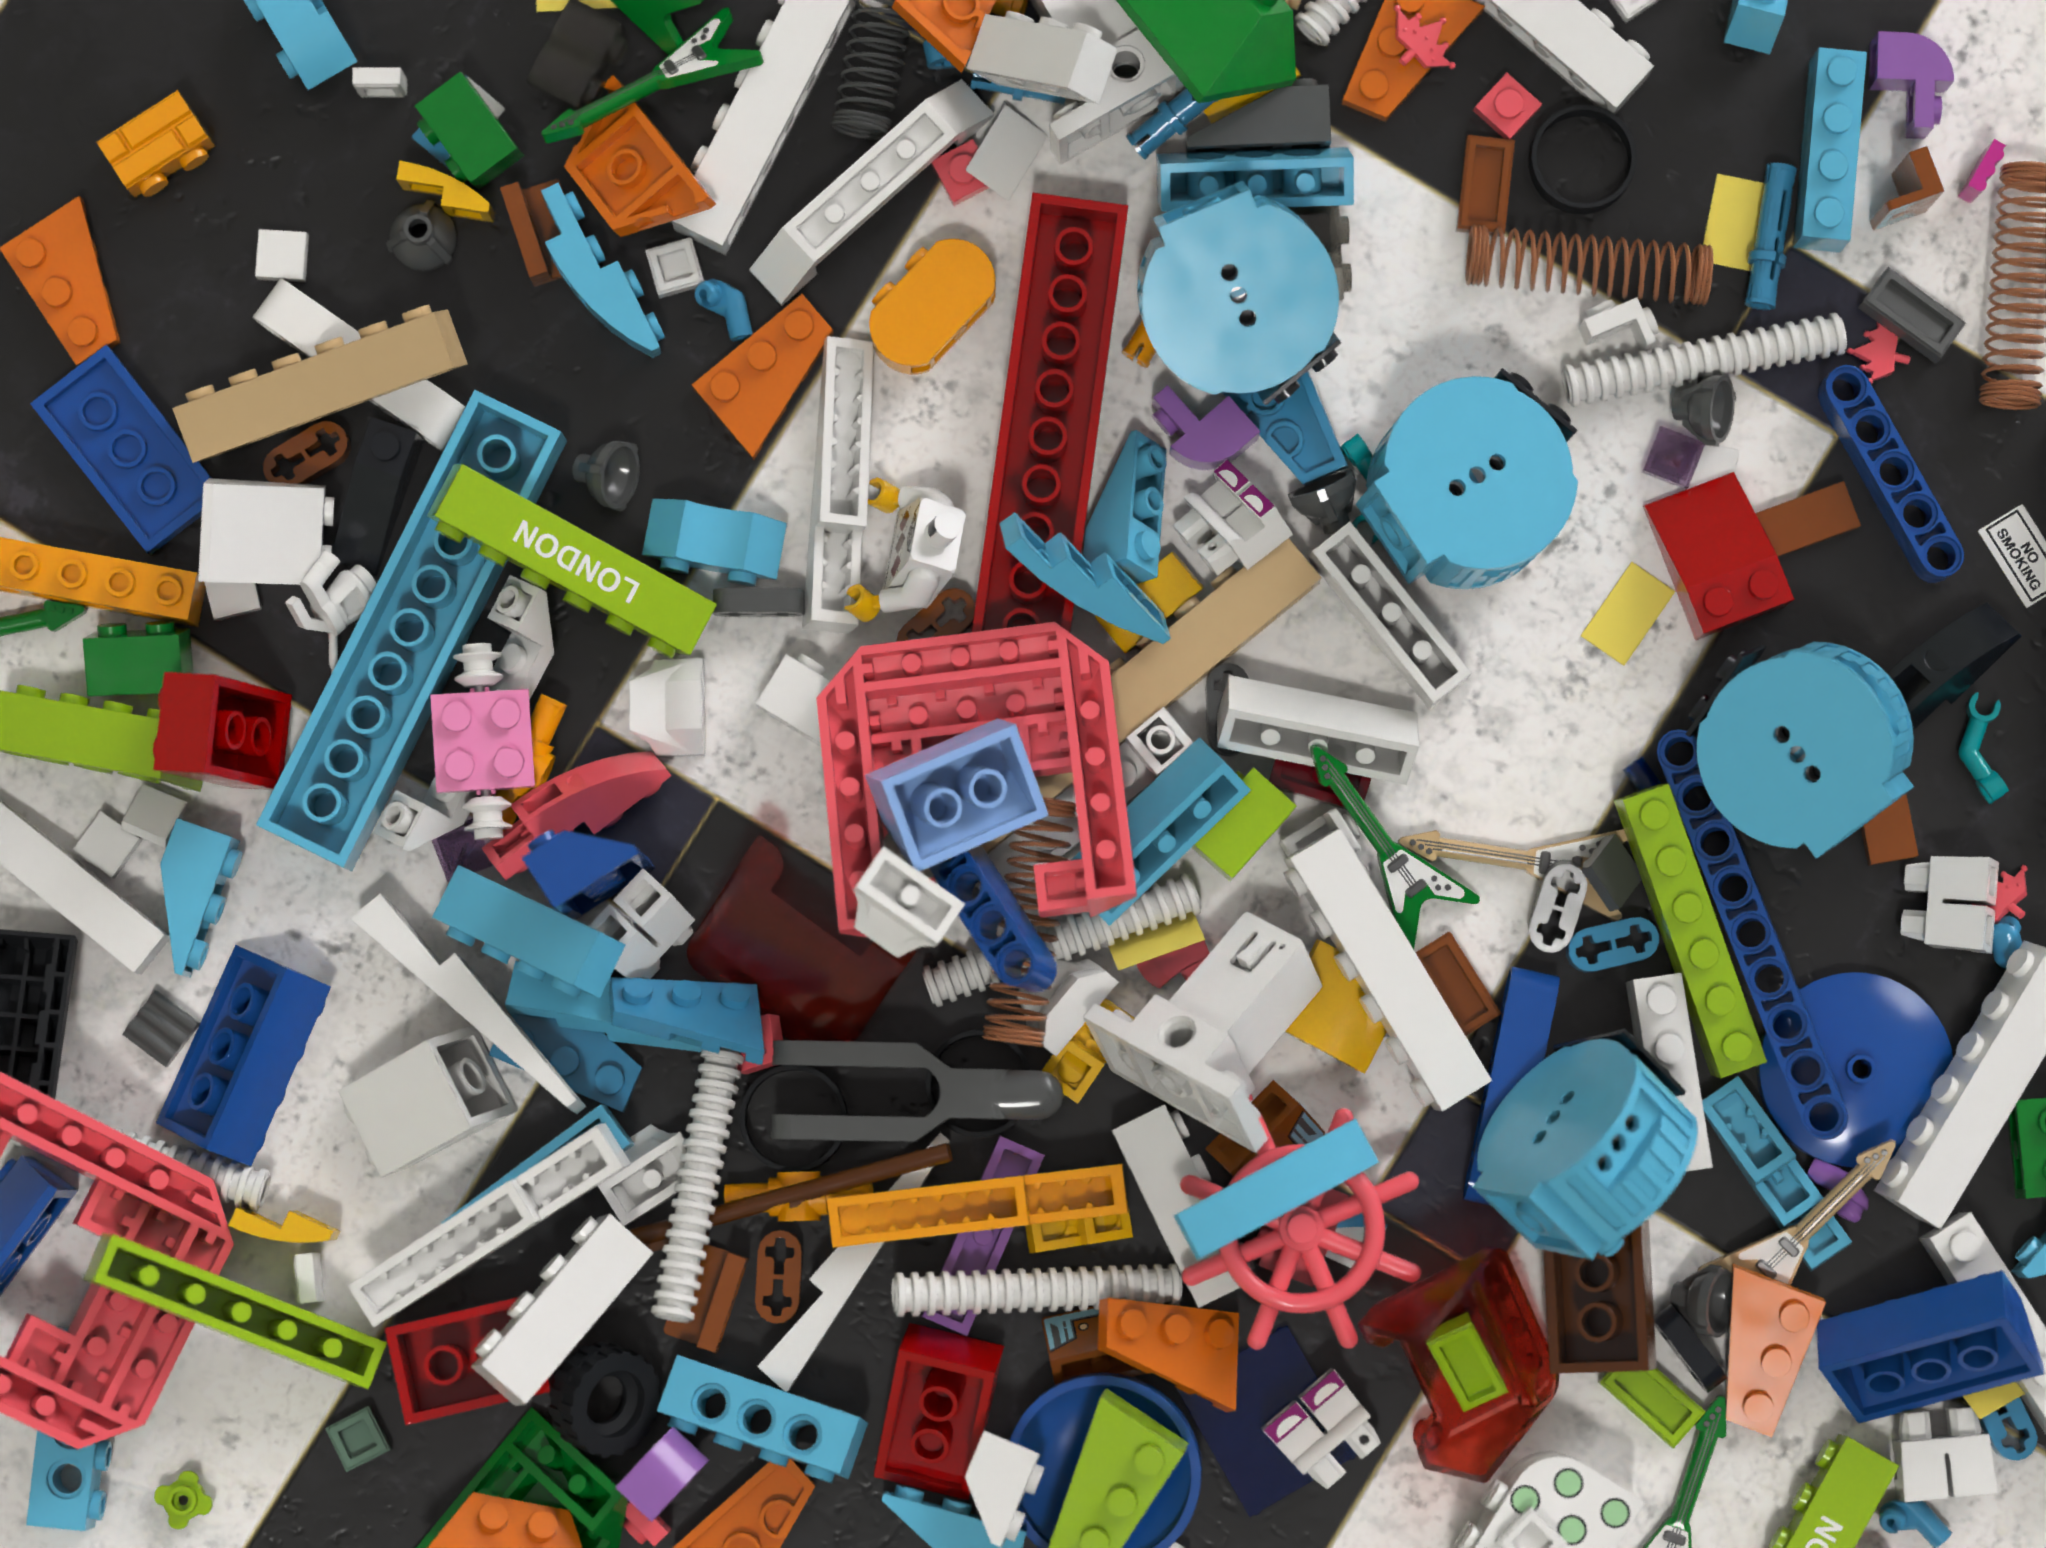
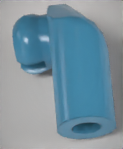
M716 279L702 281L698 284L694 292L696 302L700 306L725 317L730 341L745 340L753 334L745 296L741 291Z
M2005 915L1998 924H1994L1992 953L1994 961L2004 969H2006L2010 956L2022 944L2020 935L2021 924L2015 917Z
M1892 1499L1880 1508L1879 1524L1888 1533H1897L1898 1530H1918L1933 1548L1942 1545L1952 1534L1951 1530L1924 1501L1902 1502L1899 1499Z

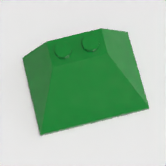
M1116 0L1198 104L1292 86L1296 80L1293 10L1285 0Z
M531 1407L416 1548H427L473 1492L569 1510L572 1514L582 1548H619L628 1499L615 1488L617 1485L577 1447L563 1440L560 1437L561 1433L556 1431L543 1415Z

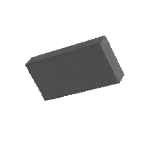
M1889 267L1882 273L1858 307L1935 364L1942 358L1966 324L1962 319Z

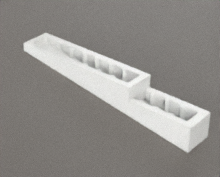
M827 336L824 339L802 629L849 634L859 623V619L844 608L857 602L847 595V590L853 585L860 584L862 531L867 527L874 350L872 341Z
M0 800V865L133 973L142 975L170 940V934Z
M380 893L350 918L562 1104L576 1114L586 1107L464 959L454 953L442 963L394 904Z
M607 1124L596 1125L347 1286L374 1328L627 1168L631 1163Z
M940 1132L927 1148L943 1143L949 1144L950 1140ZM934 1166L903 1174L888 1191L920 1188ZM885 1242L837 1247L810 1277L809 1280L823 1294L757 1366L783 1391H790Z

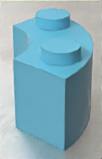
M244 0L256 22L265 18L281 44L283 50L276 53V56L289 78L292 79L299 75L307 90L358 62L322 0Z
M653 498L642 555L661 560L660 569L665 571L688 574L689 567L728 574L727 581L731 583L756 586L757 578L777 580L787 523L754 512L717 508L688 500Z

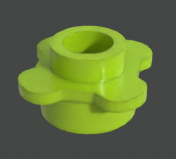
M193 1471L182 1472L177 1481L169 1486H159L154 1494L155 1502L163 1505L169 1515L168 1524L174 1529L186 1528L190 1519L199 1514H208L213 1507L212 1498L206 1495L204 1488L198 1483L199 1476ZM182 1495L188 1498V1502L185 1505L179 1502V1498Z

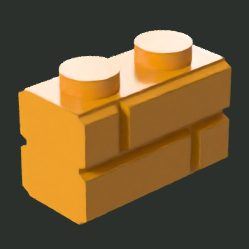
M178 90L97 141L105 157L134 198L141 193L144 197L158 193L167 186L169 181L166 177L182 167L185 171L197 168L208 159L209 154L207 151L215 147Z

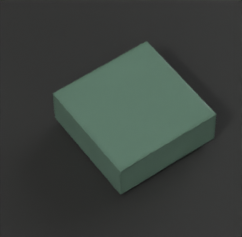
M371 1405L325 1428L346 1472L393 1449Z

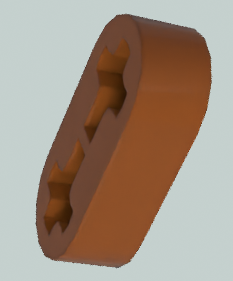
M322 421L316 423L270 451L263 462L264 475L269 482L309 484L341 465L348 458L351 451L349 436L334 422ZM327 433L331 438L339 436L340 440L334 444L337 452L329 456L325 451H320L313 456L309 455L310 452L321 446L319 437L322 434ZM304 456L305 461L293 468V473L295 474L293 479L287 480L283 475L275 477V473L280 470L278 464L280 459L286 458L292 463Z
M957 588L946 589L937 595L927 609L923 608L901 628L896 642L909 640L907 636L911 632L918 636L923 635L931 627L936 631L931 637L965 633L973 624L975 602L964 590ZM950 600L956 604L962 600L966 603V606L963 608L965 619L959 623L955 618H952L942 627L937 624V621L946 613L943 605L944 602Z
M784 1230L772 1231L767 1234L759 1244L757 1256L756 1309L763 1319L775 1324L784 1323L793 1318L798 1312L801 1300L802 1244L798 1237ZM777 1238H784L786 1247L794 1248V1257L787 1258L784 1261V1274H775V1258L767 1256V1248L775 1246ZM775 1279L783 1280V1296L791 1297L792 1300L791 1307H784L779 1316L773 1315L771 1306L764 1305L765 1296H770L774 1293Z

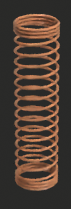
M2017 161L2002 165L2000 167L2001 172L1999 173L2001 175L1999 179L2005 186L2001 187L1997 193L2004 201H2001L1996 206V209L2003 216L1997 218L1994 223L2002 231L1997 232L1993 238L2001 246L1996 247L1992 251L1993 256L1999 261L1995 262L1990 268L1998 276L1989 282L1990 286L1996 291L1989 295L1988 300L1995 306L1990 308L1986 314L1994 322L1989 323L1985 327L1987 333L1993 337L1988 338L1983 343L1992 352L1985 354L1982 358L1984 363L1990 367L1981 372L1982 377L1988 383L1983 384L1979 388L1981 393L1978 400L1983 405L1989 407L2028 410L2035 409L2042 404L2040 396L2043 394L2038 390L2043 387L2042 383L2019 379L1996 380L1986 376L1987 372L1994 370L2020 374H2041L2045 371L2042 367L2035 365H1998L1987 360L1988 357L1994 355L2022 359H2042L2046 356L2044 352L2038 350H1999L1988 344L2000 339L2025 344H2043L2046 342V338L2041 335L2018 333L2001 335L1990 330V327L2000 324L2027 329L2046 328V321L2029 318L2000 319L1991 314L1993 311L2000 309L2029 314L2046 313L2045 305L2033 303L2001 304L1992 299L2000 294L2033 299L2046 298V290L2003 289L1994 285V282L2000 279L2024 283H2046V274L2025 272L2004 274L1995 269L1996 266L2006 263L2026 268H2046V259L2018 257L2006 259L1997 255V251L2007 248L2028 253H2046V249L2025 248H2046V243L2016 242L2008 244L1998 239L1999 236L2007 233L2029 238H2046V234L2027 233H2046V228H2006L1999 223L2007 218L2031 223H2046V219L2023 217H2046L2045 212L2007 213L2001 209V206L2008 203L2025 207L2046 208L2044 203L2024 202H2046V197L2026 196L2009 198L2003 195L2002 192L2009 188L2034 193H2046V163ZM2023 262H2037V263H2045V264H2033V263H2023ZM2021 277H2033V278H2042V279H2031V278H2021Z
M1473 224L1470 229L1466 259V284L1468 286L1471 284L1472 286L1477 285L1479 287L1482 283L1483 273L1484 286H1488L1494 248L1499 233V287L1501 289L1504 287L1510 246L1515 234L1516 268L1514 288L1516 290L1519 289L1525 249L1530 235L1531 291L1535 290L1537 267L1545 237L1547 247L1545 291L1547 293L1550 291L1554 259L1561 237L1562 294L1566 291L1569 262L1575 240H1577L1578 249L1576 294H1581L1584 265L1592 239L1593 282L1591 295L1593 297L1597 293L1599 268L1606 242L1608 243L1609 252L1607 297L1610 298L1612 296L1616 261L1623 242L1624 283L1622 298L1624 300L1628 294L1630 269L1637 244L1640 255V279L1637 296L1639 301L1643 298L1645 272L1653 245L1655 250L1654 302L1658 300L1661 270L1668 246L1671 257L1669 303L1671 304L1674 300L1676 273L1683 248H1685L1686 252L1685 305L1689 303V298L1693 306L1695 304L1705 306L1709 299L1714 257L1713 248L1710 244L1708 246L1706 244H1698L1691 256L1689 246L1684 242L1679 246L1675 257L1674 246L1670 241L1664 244L1660 254L1658 243L1653 239L1648 244L1644 255L1643 243L1639 238L1633 242L1629 252L1627 241L1622 237L1618 240L1613 253L1612 240L1608 235L1602 239L1598 251L1596 238L1591 234L1587 238L1582 252L1581 237L1577 232L1571 237L1568 249L1565 235L1562 231L1556 235L1551 250L1550 234L1546 230L1540 235L1536 248L1535 235L1531 229L1525 233L1521 247L1519 231L1515 227L1509 233L1506 247L1504 232L1500 226L1495 229L1490 245L1489 233L1485 225L1481 226L1479 224L1476 226Z
M1043 797L1048 816L1074 818L1076 816V803ZM1037 820L1032 823L1043 826L1025 825L1012 831L1017 835L1043 842H1011L1008 845L1011 849L1038 857H1010L1006 860L1008 864L1034 871V866L1018 862L1052 863L1068 861L1065 857L1019 846L1070 848L1072 845L1069 842L1038 836L1020 830L1073 832L1074 829L1072 827ZM1017 872L1004 875L1008 881L1036 888L1034 882L1014 878H1035L1034 873ZM1010 888L1012 893L1037 894L1036 889ZM1013 894L1017 900L1038 904L1037 899ZM1020 904L1022 909L1038 910V905ZM1026 913L1029 919L1037 920H1030L1033 926L1055 927L1061 925L1058 920L1046 917L1040 918V916ZM1005 920L1000 922V927L1005 928ZM1038 932L1044 942H1057L1059 940L1054 935ZM1050 951L1053 957L1057 956L1053 951ZM1025 961L1023 966L1030 967V962ZM1022 968V973H1027L1029 968ZM991 983L989 988L994 991L1031 1000L992 998L986 1001L988 1005L1031 1016L987 1014L984 1017L987 1021L1009 1027L985 1024L983 1026L984 1030L982 1032L984 1034L982 1038L1042 1047L1044 1045L1042 1043L1044 1041L1043 1037L1045 1036L1043 1030L1000 1019L1045 1021L1048 1019L1045 1014L1005 1004L1048 1005L1050 1003L1049 1000L1006 989L1017 987L1005 983Z

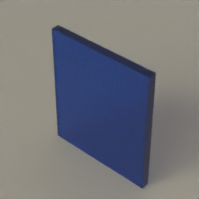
M1287 1326L1277 1328L1269 1336L1264 1348L1254 1350L1249 1347L1238 1353L1236 1411L1226 1413L1212 1406V1402L1196 1394L1189 1395L1177 1389L1249 1517L1259 1515L1261 1510L1314 1480L1307 1472L1303 1475L1260 1428L1292 1400H1295L1322 1432L1325 1431V1428L1298 1398V1395L1315 1382L1317 1377ZM1345 1440L1330 1452L1340 1465L1348 1460H1354L1357 1455Z

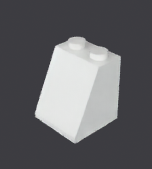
M208 478L203 483L198 582L300 585V582L311 570L324 550L332 553V545H323L324 526H333L335 497H325V485Z
M473 1025L427 1039L338 1090L344 1103L345 1114L355 1125L365 1145L367 1158L377 1169L381 1178L407 1169L518 1111L488 1050Z

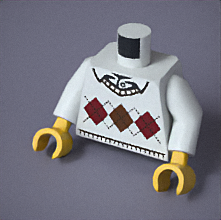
M881 478L870 480L869 484L881 490L876 499H868V505L887 514L894 512L898 506L901 510L897 513L884 585L879 595L872 594L860 584L853 585L847 590V595L857 602L853 605L845 606L844 609L862 622H869L877 616L880 609L884 613L918 608L927 609L953 576L957 565L966 514L963 510L953 507L952 500L942 491L935 488L903 486L899 489Z

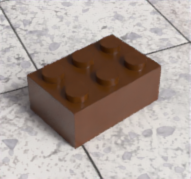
M1645 1220L1636 1229L1622 1238L1624 1240L1622 1247L1609 1257L1601 1256L1597 1252L1591 1260L1544 1250L1550 1374L1650 1371L1657 1368L1649 1220Z

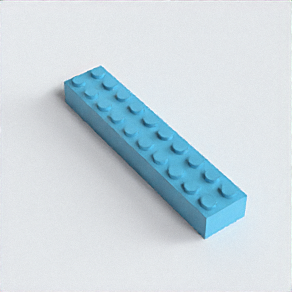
M473 391L256 823L257 826L351 872L353 871L431 715L430 695L442 693L457 663V660L453 659V655L462 653V645H466L505 565L503 567L479 555L477 552L481 546L464 537L461 543H457L435 531L434 529L438 522L427 517V514L454 464H464L536 504L567 443L565 436L560 430L479 391Z

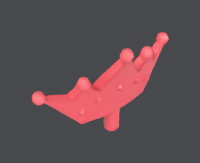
M1396 5L1394 7L1396 11L1395 39L1407 49L1399 59V62L1405 66L1415 57L1423 68L1449 67L1454 69L1456 64L1449 62L1443 57L1449 44L1444 42L1442 45H1436L1442 25L1446 23V19L1442 17L1439 22L1419 27V20L1422 17L1419 13L1408 20L1401 12V7Z
M1878 322L1876 330L1864 332V336L1870 339V343L1856 349H1847V354L1854 355L1868 363L1867 365H1860V369L1872 374L1868 378L1871 384L1875 380L1892 375L1895 362L1907 365L1910 362V356L1896 353L1898 336Z
M2026 865L2020 867L2021 870L2015 877L2007 874L2005 871L2000 873L2003 883L1998 882L1996 906L1980 905L1995 910V924H1998L2009 911L2019 919L2025 916V911L2016 904L2027 896L2025 872L2028 870V867Z

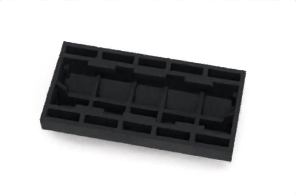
M0 929V1072L55 1099L78 940L75 935Z

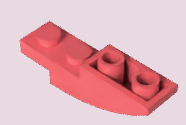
M652 751L626 753L581 765L550 779L512 803L511 808L520 819L513 824V828L503 831L504 838L491 840L481 849L506 881L514 874L522 873L528 869L522 857L531 852L527 845L538 836L552 829L555 834H559L564 830L573 832L583 822L595 835L601 829L617 823L623 813L638 801L655 794L660 789L662 783L672 775Z

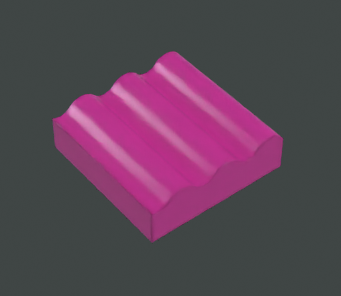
M1994 139L1988 145L1957 196L1958 198L1967 203H1972L1985 190L1986 182L1995 173V166L2004 157L2003 149L2006 146L2005 144Z

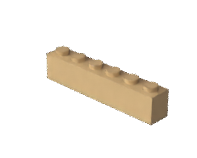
M429 304L402 314L405 323L388 328L386 321H381L359 329L358 332L361 339L348 344H344L343 338L338 337L314 346L317 355L301 360L299 353L291 354L272 361L271 364L274 369L272 372L258 376L256 369H251L229 377L228 380L231 387L215 392L213 385H208L186 393L185 396L188 402L172 409L192 463L213 458L468 365L448 309L432 312Z

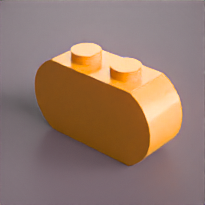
M940 240L929 251L925 247H921L906 263L904 268L908 273L896 285L891 281L888 282L873 298L872 303L875 307L871 311L869 319L871 340L879 358L891 369L913 375L929 372L994 303L996 285L992 263L979 247L965 240Z

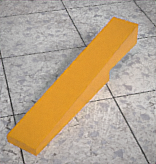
M1123 1164L827 1198L832 1248L1129 1213Z

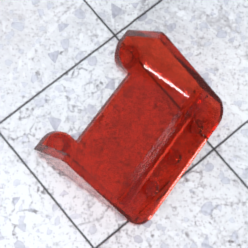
M759 835L743 856L689 941L687 947L688 961L695 971L710 982L757 984L760 1015H779L782 1034L790 1040L856 1042L920 953L915 949L897 958L873 941L860 957L777 897L771 890L783 873V858L773 844Z
M1486 1247L1376 1303L1358 1323L1365 1341L1370 1345L1386 1347L1394 1339L1399 1340L1432 1411L1427 1419H1420L1413 1430V1441L1417 1446L1419 1458L1427 1470L1481 1483L1488 1482L1557 1392L1559 1374H1550L1548 1343L1511 1259L1502 1248ZM1468 1312L1506 1383L1508 1393L1463 1412L1426 1341L1439 1325Z

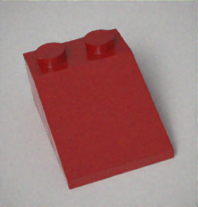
M1734 472L1643 506L1695 641L1784 608L1795 600L1778 556Z
M909 1323L898 1351L873 1477L969 1500L971 1492L965 1475L982 1434L986 1431L1004 1351L1003 1345Z

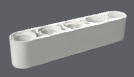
M281 278L252 317L268 331L307 358L317 355L314 346L342 337L344 344H348L361 339L356 329ZM427 379L369 400L410 430L416 431L421 438L441 451H444L465 409L464 405Z

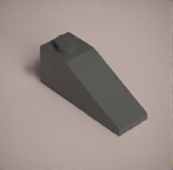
M1310 78L1296 79L1292 86L1275 89L1188 136L1185 153L1330 148L1329 85H1317V80Z

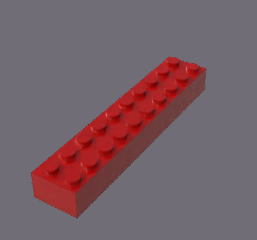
M1032 193L972 632L1056 622L1071 633L1075 604L1041 581L1005 548L999 523L1015 512L1044 543L1061 532L1082 554L1126 232L1128 205Z

